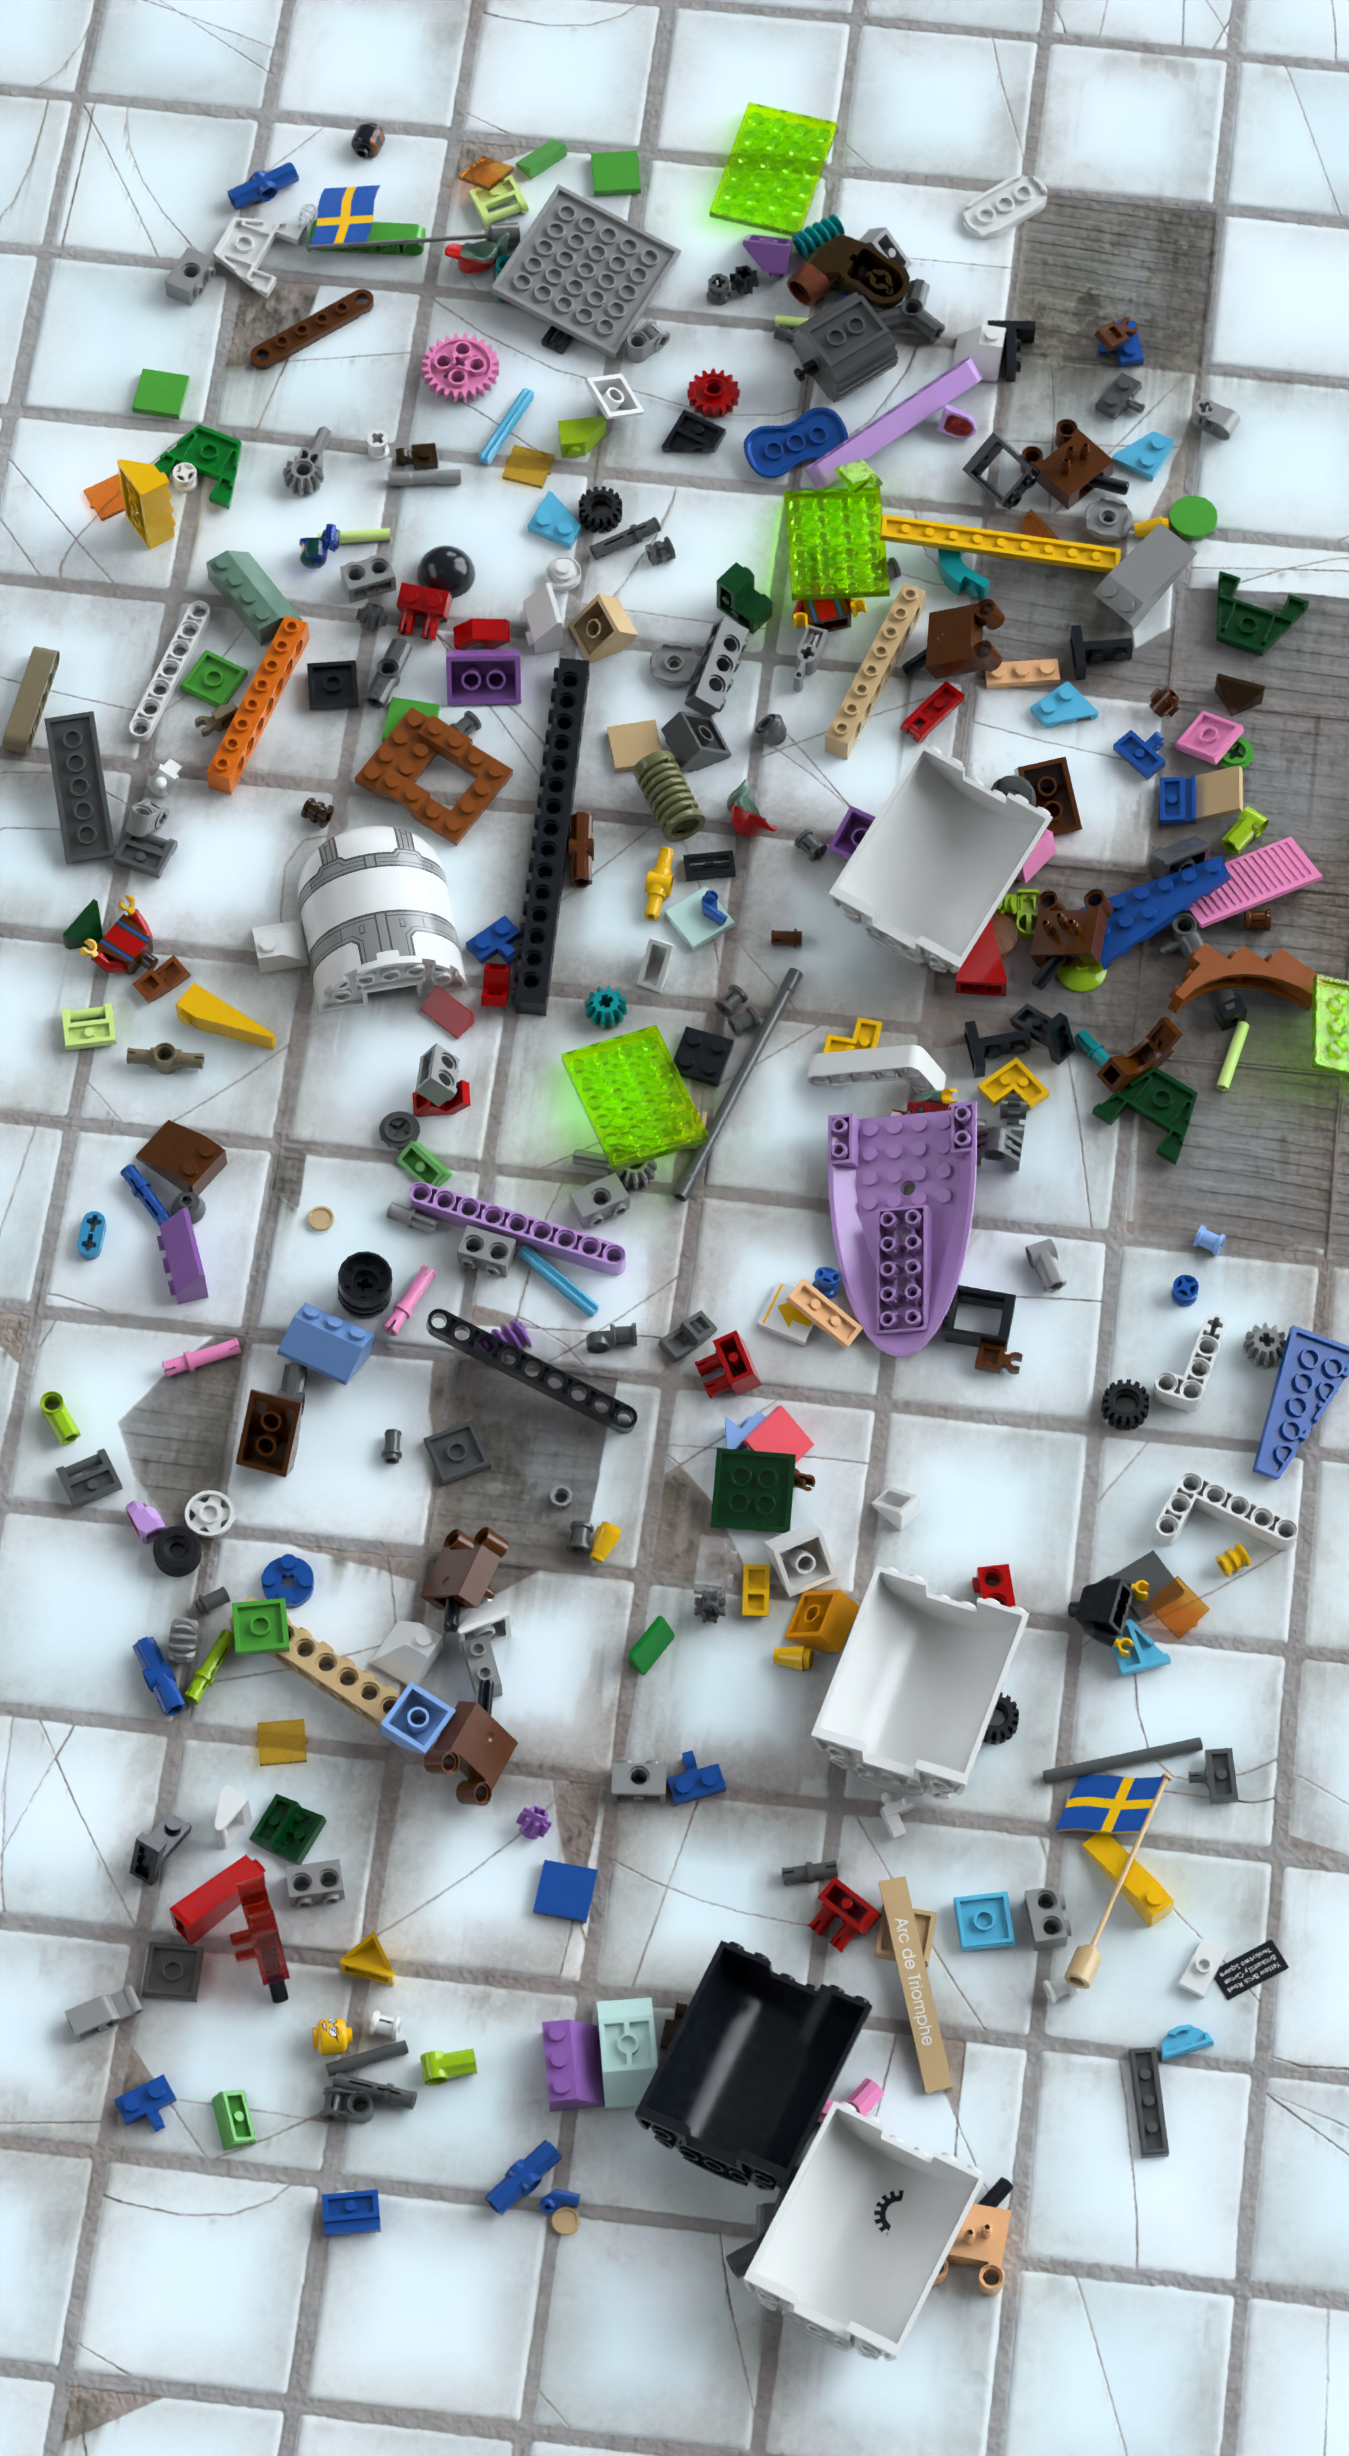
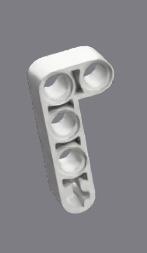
M1212 1313L1204 1319L1184 1377L1171 1372H1161L1156 1376L1153 1388V1396L1156 1401L1186 1412H1193L1200 1407L1225 1338L1227 1321L1222 1315ZM1216 1328L1214 1337L1210 1336V1331ZM1202 1349H1208V1350H1210L1212 1353H1210V1354H1205V1353H1203L1201 1350H1202ZM1194 1371H1200V1372H1202L1204 1375H1203V1376H1196V1375L1193 1374V1372H1194ZM1167 1385L1171 1389L1163 1390L1160 1388V1386ZM1191 1393L1196 1397L1192 1399L1187 1398L1185 1394Z

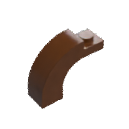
M1161 1017L1149 1034L1136 1047L1123 1055L1110 1057L1096 1075L1112 1093L1120 1092L1152 1068H1159L1174 1052L1172 1048L1183 1034L1168 1017Z

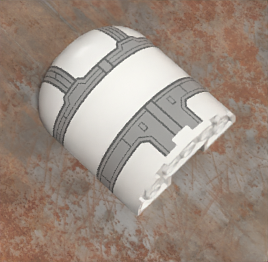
M367 826L338 834L324 842L311 854L299 877L298 904L318 1013L367 1006V993L416 985L418 997L430 995L437 985L446 992L468 989L444 867L440 858L428 843L415 834L403 829L388 826Z

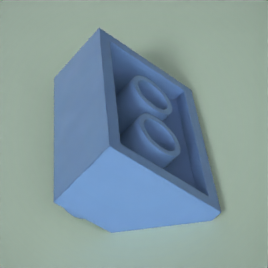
M305 1303L293 1317L277 1354L341 1384L347 1385L370 1357L374 1334Z

